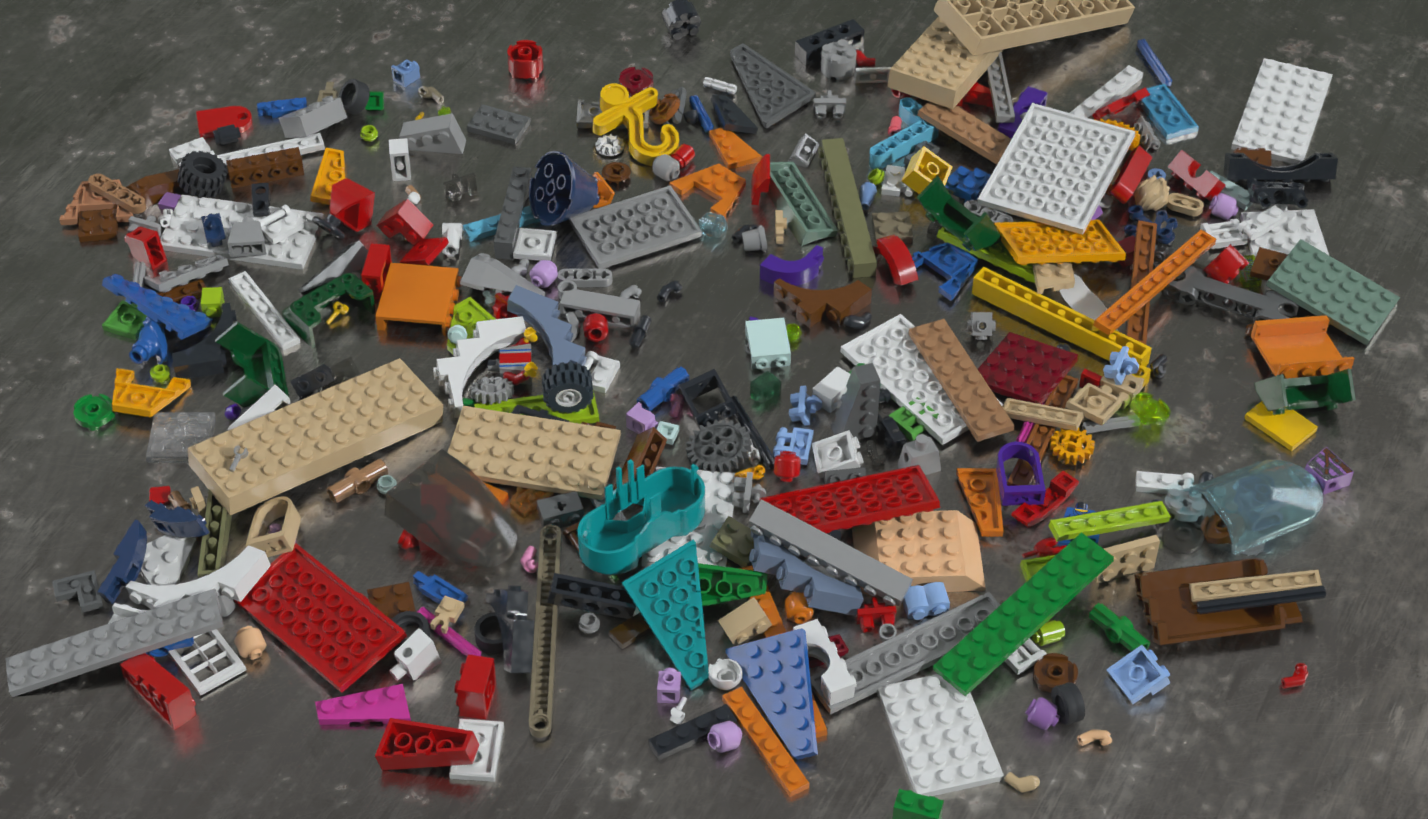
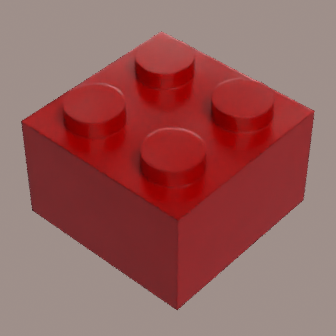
M468 654L466 662L461 664V678L455 683L454 693L457 694L456 706L459 707L460 716L486 720L497 685L494 658Z

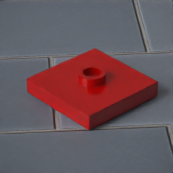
M446 237L423 239L417 242L399 263L427 266L448 245L449 241Z

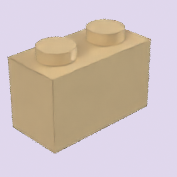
M755 597L718 620L734 646L748 643L750 639L764 633L772 626V623Z

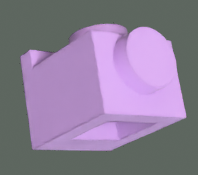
M638 402L626 413V427L639 434L652 427L657 429L658 422L655 421V415L643 409L641 403Z
M666 668L664 671H659L657 703L679 704L681 672H677L674 668Z

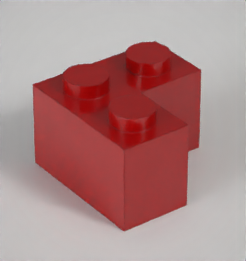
M406 199L386 211L376 226L388 238L401 233L406 240L414 245L426 237L433 224L409 199Z

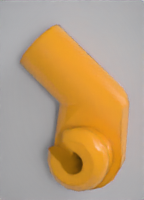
M761 465L750 467L735 473V477L746 478L747 472H753V480H759L764 477L765 468Z

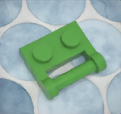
M914 401L909 402L910 405L915 403ZM904 406L889 415L893 417L899 430L910 441L915 440L917 435L926 430L923 424L915 428L910 427L917 423V417L908 409L906 410ZM930 406L926 407L929 411H935ZM923 409V410L919 411L918 413H920V414L922 415V414L925 413V411H924V409ZM937 413L932 416L937 419L939 414Z

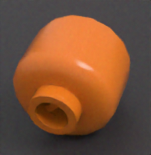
M794 591L785 599L786 616L791 622L803 624L812 618L814 610L813 607H808L804 593Z

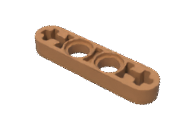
M93 174L89 177L88 181L92 191L131 213L140 214L146 210L145 199L137 193L102 174ZM122 196H128L125 199H120Z

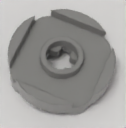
M1170 489L1165 497L1164 505L1167 511L1174 514V518L1180 521H1197L1199 516H1204L1206 510V502L1201 498L1202 494L1198 491L1189 492Z

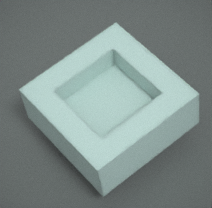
M660 421L657 430L667 439L666 444H674L679 432V425Z

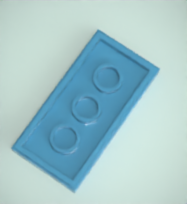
M1166 84L1146 88L1150 95L1143 98L1138 104L1166 140L1198 132L1199 126Z

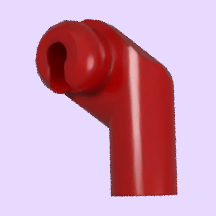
M856 50V63L859 66L875 67V58H867L861 51Z
M1296 664L1293 676L1281 679L1284 689L1301 686L1305 683L1308 677L1306 664Z

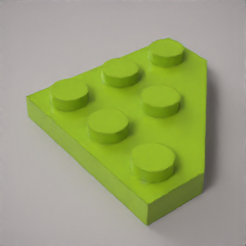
M468 297L454 306V315L450 328L454 325H461L466 329V339H472L473 330H476L477 322L496 319L475 300ZM448 339L447 349L453 354V349L456 348L457 344Z

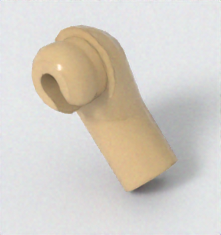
M1009 772L1004 779L1006 783L1022 793L1032 791L1040 784L1037 776L1029 775L1019 778L1012 772Z

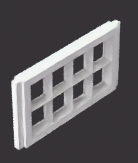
M217 629L208 632L214 640L202 647H199L194 641L193 647L196 650L183 657L175 649L169 650L168 653L200 696L246 671L243 662ZM203 634L194 636V639H196L197 637H199V636H201V635H203ZM218 644L223 652L209 660L203 651ZM200 654L205 662L190 670L185 661ZM227 656L233 664L218 672L213 663ZM209 666L214 675L200 682L194 674Z

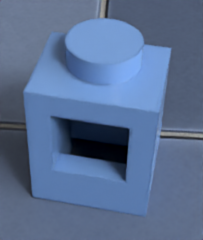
M406 59L397 66H391L393 81L403 87H407L420 78L419 65L416 61L411 62Z

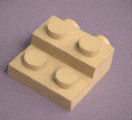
M1087 383L1077 391L1073 398H1069L1065 408L1083 412L1082 423L1090 419L1102 426L1122 406L1123 400Z

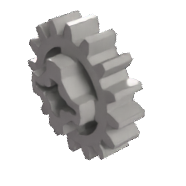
M483 377L481 380L477 379L476 383H472V386H470L471 398L475 399L476 402L482 401V404L490 402V405L494 402L500 404L502 400L508 401V398H512V394H514L512 381H508L507 378L502 380L501 377Z

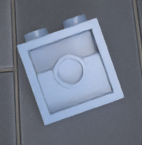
M1143 645L1106 669L1132 704L1149 693L1153 696L1170 684L1168 678L1170 676L1169 671L1164 665L1159 666L1156 662L1158 659L1151 649L1147 651Z

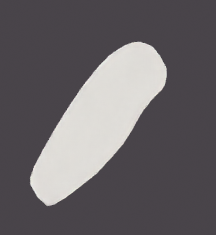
M1074 274V288L1061 289L1059 291L1073 310L1095 320L1107 308L1088 289L1083 280Z

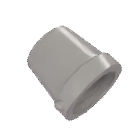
M760 225L757 229L742 233L745 251L762 250L766 252L768 250L764 226Z

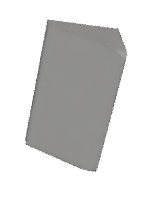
M805 133L798 141L788 162H794L795 165L807 168L819 143Z

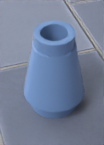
M870 182L863 183L859 188V198L863 210L870 208L877 194L876 186Z

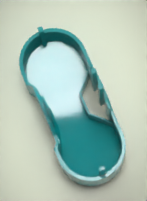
M630 459L627 461L628 482L622 484V468L617 467V488L613 491L612 484L605 487V503L586 514L578 525V546L582 562L591 570L601 574H623L636 568L641 556L675 536H687L696 529L705 515V484L697 474V470H699L697 465L692 464L691 470L683 467L663 468L646 478L644 465L636 468L637 481H634V462ZM633 503L643 506V511L627 521L613 520L617 513Z

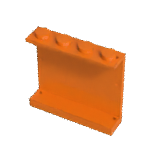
M391 263L375 316L377 330L385 331L388 320L440 324L442 325L443 336H446L447 329L451 326V314L454 315V302L458 301V288L462 286L460 285L462 276H459V269Z
M1327 315L1254 322L1251 338L1274 376L1283 374L1284 379L1329 375L1345 369H1352L1355 359L1354 357L1342 358L1326 333L1330 321Z

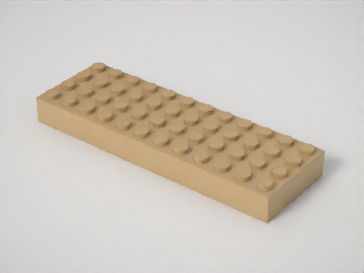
M938 0L934 12L974 56L1127 24L1135 7L1129 0Z
M938 16L891 67L888 87L953 109L1003 50L973 56Z
M399 358L188 447L189 466L231 516L442 423L443 404ZM239 445L241 447L238 454L243 453L244 449L247 448L248 456L240 459L234 472L229 471L236 455L234 453L235 446Z

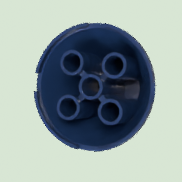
M550 151L540 158L535 168H538L535 177H531L529 202L535 219H539L542 225L553 226L590 211L594 205L599 203L597 178L591 176L566 154L560 151Z

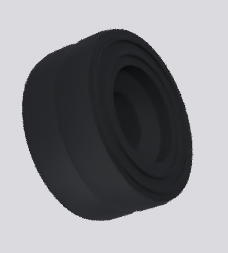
M1072 682L1055 686L1052 689L1051 698L1052 703L1058 706L1057 714L1060 716V722L1064 725H1069L1083 720L1085 717V704L1078 687Z

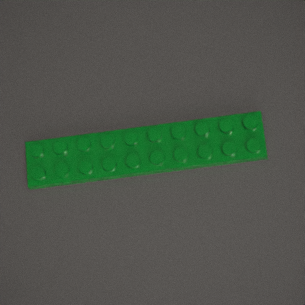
M1081 532L935 663L933 670L966 696L1114 562V556Z

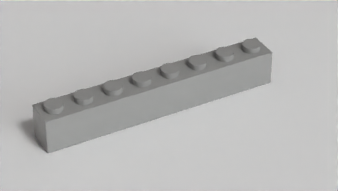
M762 499L749 520L750 530L756 535L762 536L763 534L767 536L773 544L778 546L784 545L792 554L797 556L801 554L811 564L825 567L826 571L830 574L844 577L845 581L849 584L863 587L866 593L882 597L883 601L891 606L897 605L900 607L912 584V578Z

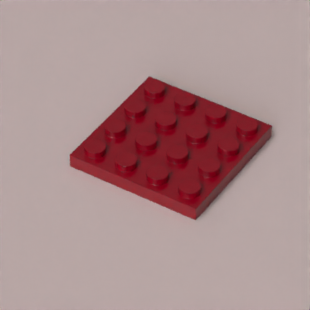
M1009 332L980 365L978 371L991 391L1016 400L1043 404L1077 363L1078 354Z

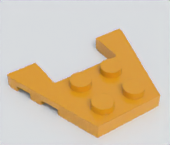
M117 368L112 410L123 414L152 417L191 387V382L189 379L173 377L166 389L132 384L131 382L135 378L134 371Z

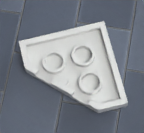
M166 534L147 543L145 558L140 570L147 583L158 586L180 584L181 575L185 573L192 550H195L197 545L196 538L175 537Z

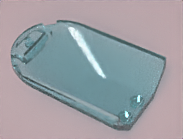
M1283 460L1261 461L1193 485L1189 489L1191 497L1200 493L1204 494L1227 525L1234 555L1311 523L1318 516L1323 505V492L1313 475L1304 468Z

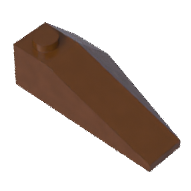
M179 169L145 176L126 187L145 199L146 209L158 203L165 193L175 194L183 190L179 186L180 183L177 182Z

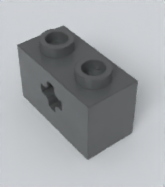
M577 491L537 500V514L542 528L547 525H556L559 528L571 526L580 522L584 517L583 506Z

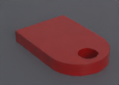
M228 106L196 111L200 138L203 137L204 139L214 138V130L232 124L235 127H239L240 133H243L251 127L253 122L251 112L242 106Z

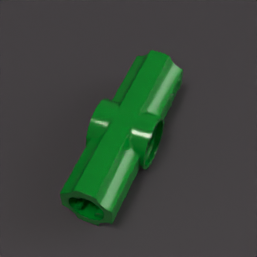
M1102 603L1096 604L1089 613V618L1105 630V634L1111 642H1120L1131 652L1141 645L1146 650L1149 647L1150 641L1134 629L1132 622L1126 616H1117Z

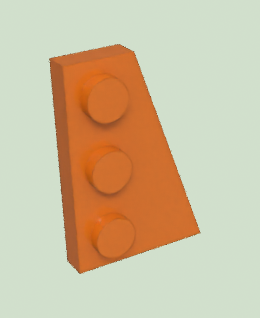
M723 128L709 131V137L727 169L730 170L758 163L761 160L762 156L732 131L723 130Z

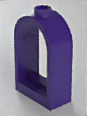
M1014 441L1005 444L999 450L996 466L1002 506L1022 505L1024 502L1028 505L1044 504L1046 490L1038 452L1034 447L1023 442ZM1012 458L1027 461L1033 468L1036 485L1007 486L1003 462Z

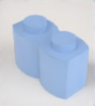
M933 582L924 586H910L902 601L907 619L920 620L928 615L939 616L948 612L950 608V601L943 582Z

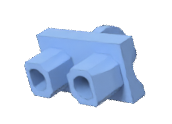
M1123 346L1120 352H1112L1109 359L1111 365H1105L1103 369L1105 378L1114 379L1116 385L1122 384L1126 374H1135L1139 369L1136 359L1129 357V347Z
M806 385L800 386V393L791 394V404L797 408L789 409V416L792 422L802 420L804 426L810 425L811 413H815L822 408L821 399L816 395L810 396L806 393Z

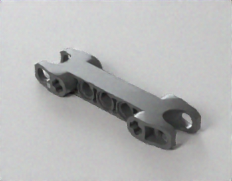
M1189 266L1182 272L1184 275H1179L1174 279L1175 281L1166 286L1175 289V292L1169 291L1166 287L1161 290L1166 297L1176 302L1193 305L1198 301L1252 318L1253 322L1289 318L1287 316H1296L1299 309L1298 304L1278 292L1267 291L1264 295L1207 278L1204 270L1194 266ZM1284 305H1291L1294 309H1288Z

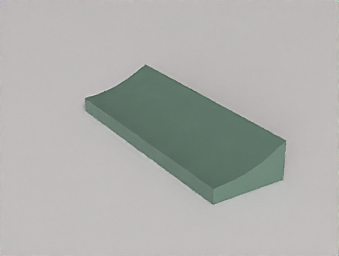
M770 162L769 190L766 193L777 210H783V218H787V226L799 245L803 246L822 238L837 236V227L795 163Z

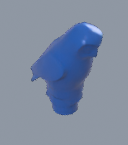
M147 316L143 321L144 327L139 333L138 340L133 344L132 350L129 352V357L134 363L140 364L143 361H148L153 356L157 359L158 364H162L168 361L167 340L163 323H157Z

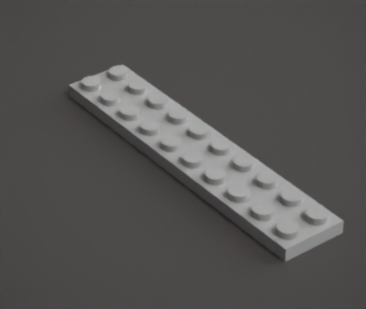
M214 588L5 658L9 693L12 697L224 627L218 593Z
M987 592L845 660L847 671L850 675L854 676L857 684L853 698L829 705L821 691V676L828 669L810 677L811 689L831 715L878 692V689L885 685L897 683L934 665L996 610L1000 604L990 592Z

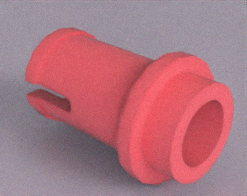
M894 116L891 119V124L888 128L890 137L902 130V119L899 116Z

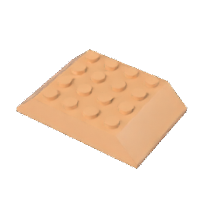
M957 510L918 512L911 516H899L888 521L880 520L869 525L852 526L853 547L912 578L911 586H924L933 582H943L946 592L986 590L976 523ZM860 586L862 594H868L864 591V588Z

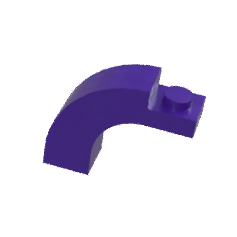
M816 245L804 258L796 261L782 260L770 254L760 264V279L774 284L780 278L794 286L813 280L818 276L819 266H821L824 260L823 247Z

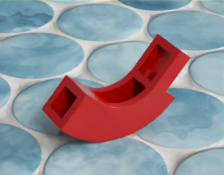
M889 235L876 240L877 244L873 245L874 254L884 256L891 269L894 284L904 285L919 280L912 256L898 236Z

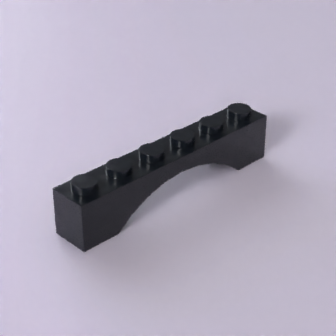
M1225 153L1223 174L1232 182L1248 180L1250 178L1274 182L1275 180L1284 181L1287 179L1291 181L1293 179H1300L1304 182L1318 179L1322 182H1328L1329 179H1336L1338 158L1333 153H1314L1299 163L1274 167L1257 163L1244 153Z

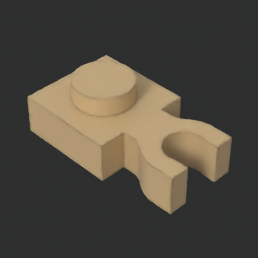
M775 210L776 244H783L784 229H787V218H783V210Z
M199 486L191 488L193 497L189 498L192 508L193 510L197 509L198 514L205 519L206 504Z
M444 596L435 611V618L430 623L431 629L435 630L436 626L443 625L441 630L442 633L446 634L449 622L455 624L465 608L464 602Z

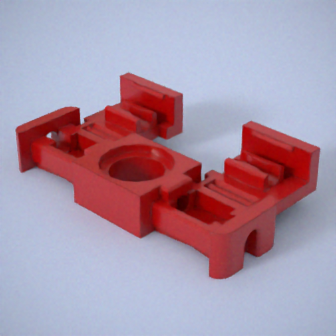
M1145 87L1101 109L1099 108L1092 116L1098 121L1107 114L1111 117L1124 111L1133 102L1138 104L1143 98L1148 97L1150 93Z

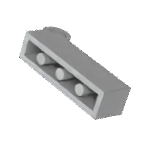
M565 280L558 284V297L561 300L559 303L560 317L566 318L567 313L574 312L578 320L584 321L588 315L597 313L607 319L609 326L633 330L637 325L640 317V300L578 290L576 283L570 280Z

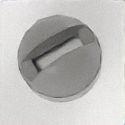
M884 624L879 629V637L883 642L895 637L897 633L895 626L892 624Z

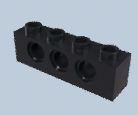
M854 19L795 41V55L805 66L821 60L822 47L825 44L838 42L841 39L846 40L853 47L864 44L865 30Z
M558 573L553 575L547 603L625 619L633 617L636 605L623 586Z

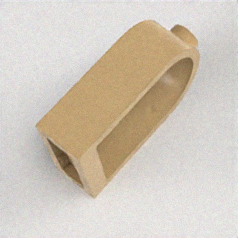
M276 497L265 502L257 509L248 534L246 547L249 545L265 551L267 557L293 551L301 516L290 498ZM285 516L282 530L266 535L268 526L277 518Z

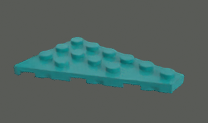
M693 539L622 582L623 587L678 672H681V676L690 690L709 680L696 542Z

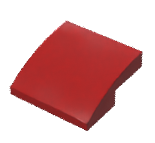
M766 154L761 158L752 174L751 205H759L760 193L768 192L770 154Z

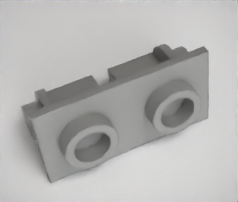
M1140 116L1134 128L1135 131H1139L1138 134H1140L1142 148L1146 152L1149 148L1158 149L1160 141L1154 135L1150 123L1145 121L1143 116Z

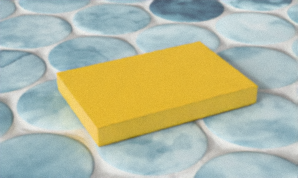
M1262 401L1248 411L1244 417L1248 422L1290 451L1296 449L1317 432L1318 426L1294 410H1286L1285 414L1273 415V412H1268Z

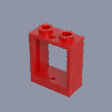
M371 243L361 274L362 281L373 291L374 303L377 304L380 302L389 267L392 263L390 245Z

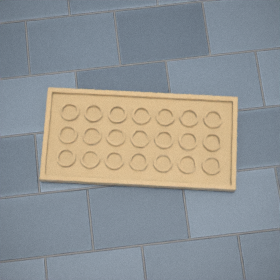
M463 406L442 467V474L561 494L577 491L580 497L603 500L621 431Z

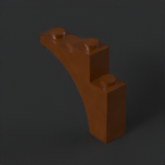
M780 278L774 282V296L795 310L796 319L809 328L824 317L841 326L846 316L857 314L871 303L872 289L859 280L847 286L829 290L805 289L789 284Z

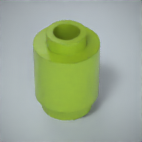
M1051 620L1045 623L1031 637L1039 646H1044L1060 641L1065 636V628L1061 621Z

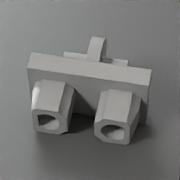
M828 90L827 95H821V98H814L813 112L816 113L817 118H826V112H833V118L842 119L846 108V98H838V95H832L831 90Z
M149 215L147 219L131 216L128 219L130 226L127 229V233L141 226L157 231L161 238V225L156 222L155 216Z
M747 472L746 478L735 477L734 490L745 493L733 492L732 505L743 507V513L749 514L751 499L754 503H759L760 498L766 497V490L760 484L752 487L753 472Z

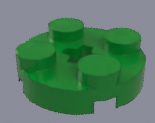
M89 394L76 401L73 415L77 424L88 428L90 431H95L115 417V412L112 410V400L104 394H98L99 396L93 397L92 394Z

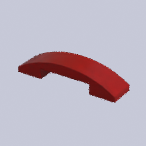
M1065 471L1060 472L1050 481V485L1045 492L1044 504L1028 505L1024 502L1011 513V516L1027 527L1041 522L1070 496L1079 484V481Z

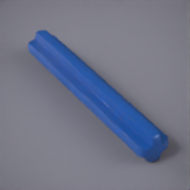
M1138 40L1137 47L1161 83L1171 86V77L1146 40Z

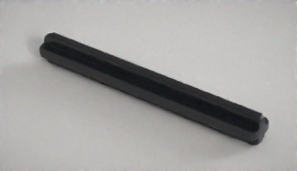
M733 395L731 399L737 412L734 416L741 427H745L746 432H749L753 447L758 449L764 465L768 470L774 468V456L738 398Z

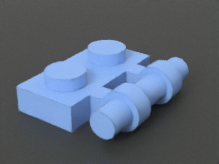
M781 427L776 435L775 440L777 444L772 452L774 458L781 451H793L800 457L801 464L807 465L814 430L794 427L793 433H788L787 428Z

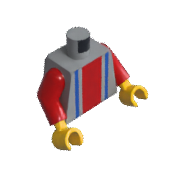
M528 327L524 331L525 337H522L518 342L509 347L501 348L499 350V359L488 360V372L500 371L502 380L507 378L515 386L519 384H532V378L536 376L535 370L538 367L532 362V351L529 341H537L536 331L532 327Z

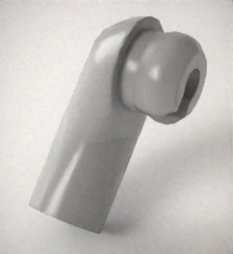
M523 258L520 260L519 266H514L511 269L520 276L525 277L528 272L529 260Z
M631 285L621 292L620 297L630 298L633 296L638 298L642 291L637 285Z

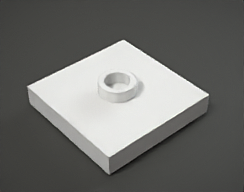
M519 228L513 258L551 261L556 231Z

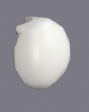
M719 658L715 664H709V679L714 687L720 690H729L740 683L742 668L736 661Z

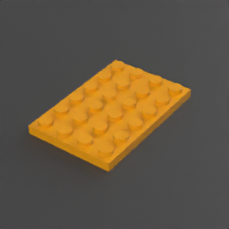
M1090 220L1083 235L1037 221L994 223L1001 235L1002 243L1016 263L1020 265H1027L1028 263L1041 265L1046 263L1063 264L1064 262L1082 263L1086 261L1093 263L1100 261L1117 262L1118 260H1125L1126 257L1125 251L1100 220Z

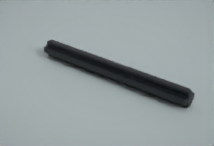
M1324 586L1209 600L1197 602L1196 607L1198 614H1208L1326 598V589Z

